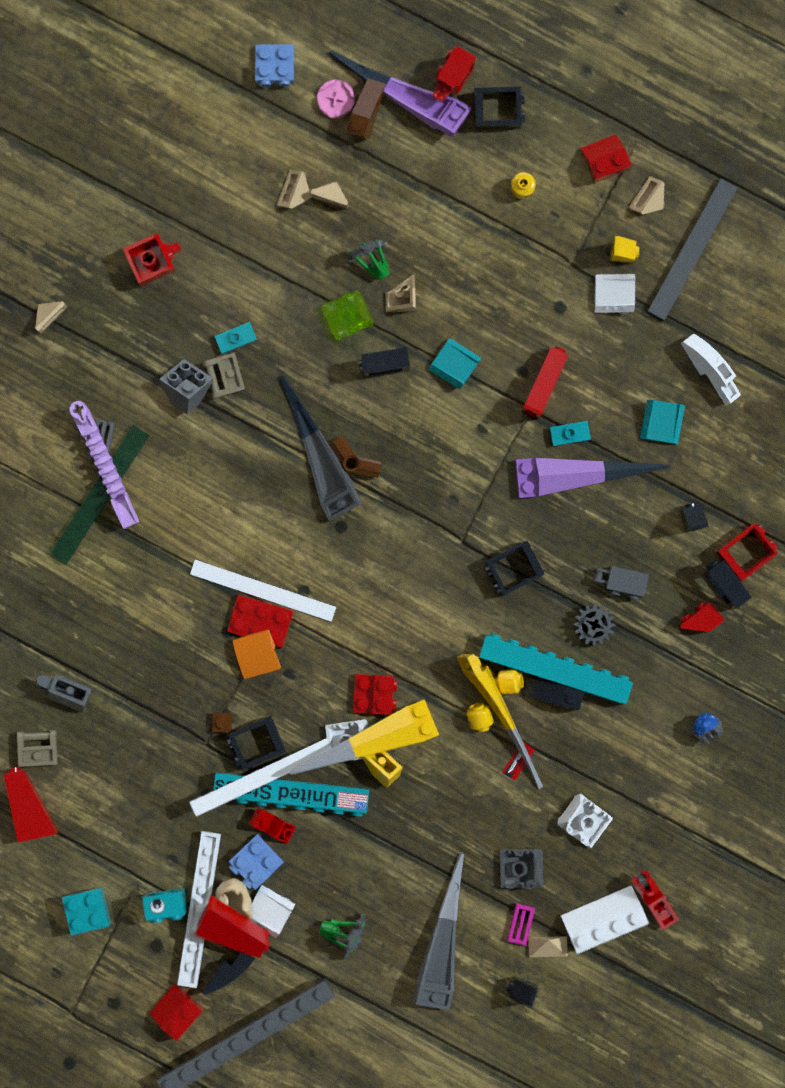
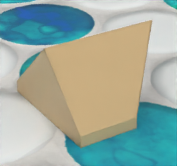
M415 274L390 292H385L386 311H415Z

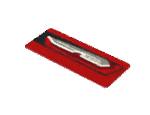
M524 743L529 757H531L534 749ZM518 749L503 770V773L513 780H516L525 766V762Z

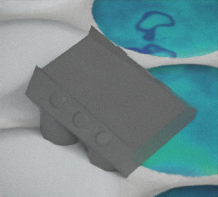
M501 849V888H542L544 883L542 850Z

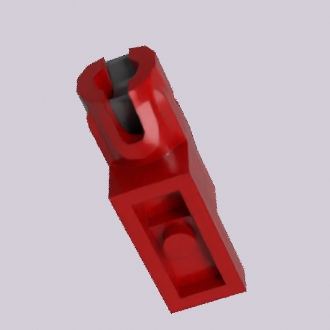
M641 871V873L632 878V883L662 930H665L679 920L648 871Z

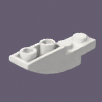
M692 334L681 343L700 376L706 373L725 406L731 404L741 395L732 381L736 377L735 373L713 347L695 334Z

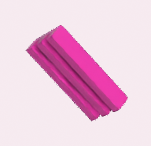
M516 903L507 941L526 946L535 907ZM519 908H520V909H522V913H521V917H520V921H519V925H518L516 937H515V939H514V938H512V936H513V932H514V928H515V924H516V920H517V916H518V912H519ZM526 910H528L530 913L522 941L519 939Z

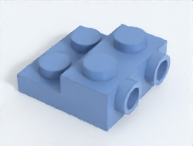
M294 44L256 45V84H260L262 87H269L271 84L287 87L290 84H294Z
M257 834L229 861L231 864L229 868L236 875L240 873L245 878L243 883L249 889L253 887L256 890L284 861Z

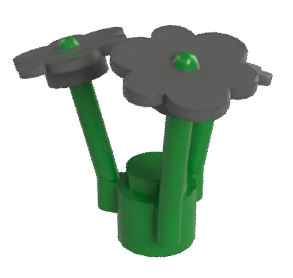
M361 914L357 922L337 921L331 919L329 922L325 920L321 925L320 935L325 936L326 940L332 941L344 948V959H348L361 942L360 936L364 935L365 914ZM337 925L356 926L357 930L353 929L347 935L339 932L340 928ZM337 936L345 938L348 944L346 945L335 938Z

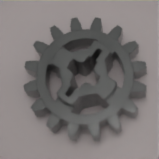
M593 604L592 609L586 605V611L580 609L581 615L575 616L578 622L573 623V626H578V629L574 632L581 634L578 638L579 640L585 638V644L592 641V646H595L596 641H598L601 645L603 644L602 639L609 640L608 633L614 634L610 630L611 627L615 626V624L611 623L614 616L609 617L610 610L604 612V606L602 605L599 609H597L596 604ZM590 612H595L591 618L584 617ZM602 615L606 619L607 626L603 625L602 623ZM597 620V625L602 627V629L594 628L592 630V626L588 622ZM581 624L586 626V634L583 632ZM600 631L604 633L600 637L593 638L596 632Z

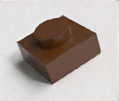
M213 713L212 732L232 733L233 713Z

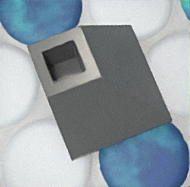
M185 359L159 379V383L171 403L186 414L200 404L213 382L211 376Z

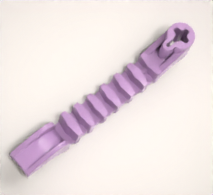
M81 401L73 402L70 406V414L82 437L86 440L85 444L91 451L90 455L94 458V464L99 469L98 473L103 478L102 482L107 487V494L112 498L110 499L123 529L139 523L140 521L125 490L126 488L122 484L121 477L117 473V468L113 464V459L108 453V448L104 444V439L99 433L100 430L89 408ZM80 407L82 408L83 418L78 414V408Z

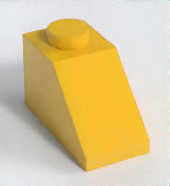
M615 236L611 246V262L634 263L635 258L639 257V247L636 246V241Z
M386 751L362 757L372 775L386 788L401 774L403 767Z

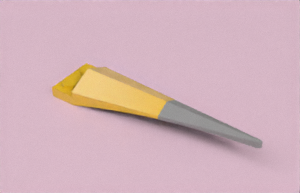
M461 654L456 658L464 675L496 714L520 752L538 789L542 788L543 785L489 667H481L479 658L474 654Z
M425 700L404 707L295 768L289 774L292 775L351 759L423 743L439 736V733Z

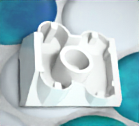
M635 274L595 275V313L619 312L620 314L634 312Z
M364 719L326 725L327 740L331 748L369 728V723ZM360 757V758L351 759V760H360V759H363V758Z
M582 794L574 796L567 809L558 818L557 825L588 848H592L612 821V817Z
M261 885L251 904L253 914L251 921L277 939L295 904L290 899L282 897L273 892V890Z

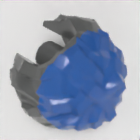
M702 713L693 724L694 736L702 743L710 744L706 736L711 739L715 736V733L718 738L723 735L722 722L714 715Z

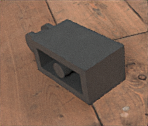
M610 566L609 570L594 569L596 573L592 581L606 584L605 589L609 590V594L620 596L621 593L628 594V598L639 600V597L645 596L649 574ZM603 573L608 574L607 581L602 580Z
M41 675L37 678L36 682L38 689L48 693V699L80 712L84 711L92 690L58 675H55L54 679Z

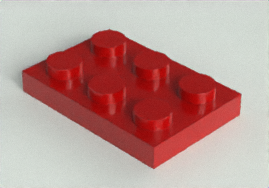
M238 595L227 632L247 636L269 629L275 646L283 648L293 611Z

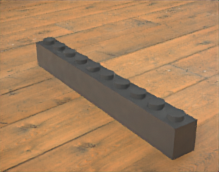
M326 978L320 980L159 1076L157 1079L158 1084L161 1088H184L335 998V993Z

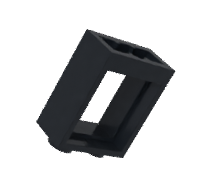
M521 87L475 88V130L521 129L522 123H525V111H521V104L525 103L524 92H521ZM515 94L516 120L483 121V95Z
M407 347L361 354L362 359L358 360L360 374L364 373L365 378L410 371Z
M528 541L486 561L487 566L484 567L488 576H493L496 581L493 585L497 593H502L503 596L545 575ZM522 549L534 575L505 589L493 563Z
M714 560L706 566L707 571L704 574L731 610L739 608L752 598L725 560Z
M272 716L228 734L229 738L226 739L230 749L235 750L237 756L234 759L238 768L242 767L243 770L286 752ZM266 724L276 751L246 763L235 737Z

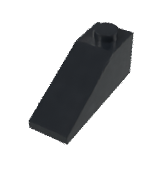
M527 677L522 696L580 710L584 691Z

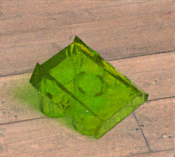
M359 290L346 293L341 298L330 301L321 307L336 341L374 324V319L371 317L363 295Z

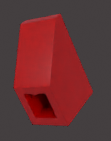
M702 602L695 608L697 611L693 615L688 613L680 619L682 623L678 626L680 629L711 632L725 620L711 602L707 604Z

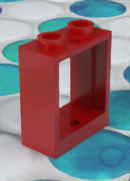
M751 524L716 551L719 557L725 560L740 582L778 554L776 551L778 547L771 539L768 540L764 534L766 532L760 524ZM752 531L768 554L744 572L728 552V549Z

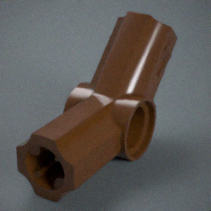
M343 436L329 444L348 473L375 478L379 477L381 461L357 457ZM350 459L356 460V468L349 469L346 466L347 461Z

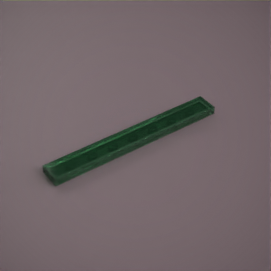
M134 425L112 457L113 464L116 466L121 480L150 436ZM101 476L50 553L65 564H68L111 497L106 492L107 487L103 484Z

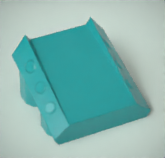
M449 338L428 370L449 382L451 386L461 389L480 362L481 357Z
M647 400L640 439L678 445L685 406L682 404Z

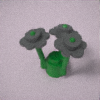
M382 239L365 241L357 250L349 251L347 256L349 260L346 263L349 264L355 259L368 271L371 277L375 276L377 280H381L390 273L387 268L389 265L381 249V246L388 244V242H383ZM377 248L381 261L376 260L372 254L373 249ZM357 255H369L373 262L371 268Z

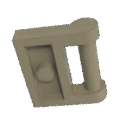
M235 353L202 362L207 374L213 378V382L210 385L212 399L245 390ZM217 364L225 387L223 390L219 389L213 368Z
M57 730L39 733L17 732L18 767L58 764ZM50 740V745L24 747V741Z

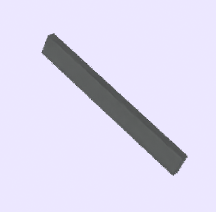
M720 179L647 311L648 313L663 321L666 319L738 187Z

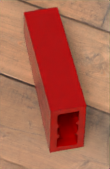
M557 346L550 348L522 412L537 419L540 418L567 360L568 354H565L566 350Z
M20 767L8 769L9 773L3 775L18 843L58 834V829L27 771L20 770Z
M210 895L198 921L195 936L259 959L263 952L267 953L270 946V941H268L269 932Z

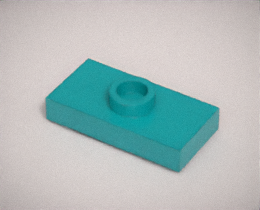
M250 322L215 336L221 354L257 341Z
M588 421L550 427L553 447L591 440Z

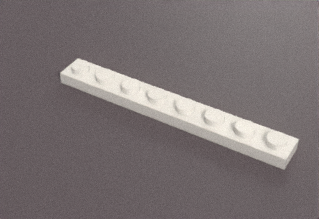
M201 832L178 985L197 988L205 939L195 936V932L210 895L212 896L221 838L220 833Z

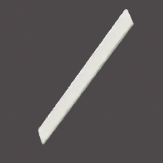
M197 560L194 561L190 573L191 575L331 622L336 610L335 606Z
M326 738L190 802L195 815L199 816L290 773L295 768L331 749V746Z

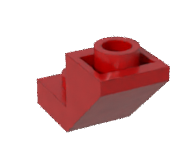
M257 807L249 822V825L266 832L273 838L287 844L296 829L295 825Z

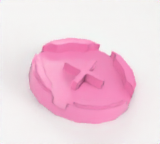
M331 80L320 87L317 95V104L324 115L330 118H342L349 114L354 106L355 95L352 88L346 82Z

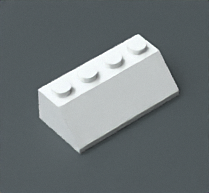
M628 886L561 915L577 954L649 924L632 886Z

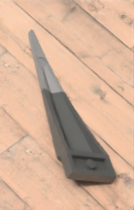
M462 852L459 853L415 982L417 986L413 1003L417 1005L445 1010L450 1009L454 993L456 924L464 859Z

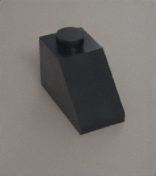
M696 503L686 504L685 509L681 510L685 532L709 527L702 505L697 506Z
M514 976L513 981H509L506 991L509 992L510 998L533 1008L539 989L536 983Z

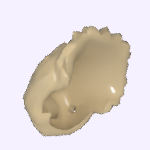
M234 878L222 882L216 890L215 898L249 920H252V903L246 885Z

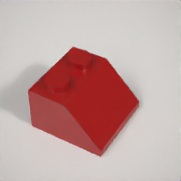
M616 134L580 148L594 184L628 171L632 166L625 147Z
M175 983L150 1011V1014L167 1034L175 1041H178L202 1013L204 1008Z

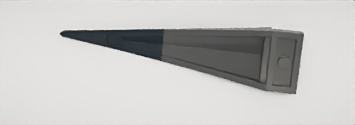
M281 375L280 378L308 456L320 505L328 520L332 521L363 503L354 488L353 481L286 377Z

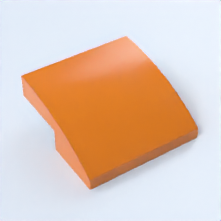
M269 629L233 639L236 657L244 679L280 670L281 665L274 650L275 643Z

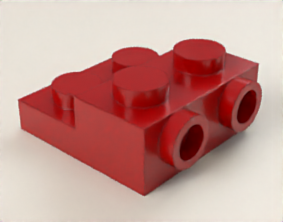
M356 674L353 712L392 715V711H396V700L393 699V692H397L398 680H394V676Z

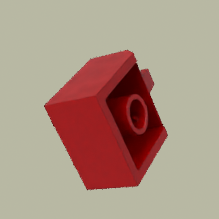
M457 45L454 50H449L445 58V65H441L435 74L437 83L433 98L441 103L449 95L459 94L476 64V56Z
M154 234L123 248V251L139 285L142 287L175 272L171 260L175 259L173 255L182 251L178 242L172 245H168V243L163 244L159 234ZM149 256L151 259L154 258V260H152V263L150 264L148 262H145L147 261L146 258Z

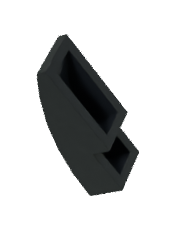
M240 952L233 963L226 959L202 993L207 995L228 985L238 978L252 964L256 957Z

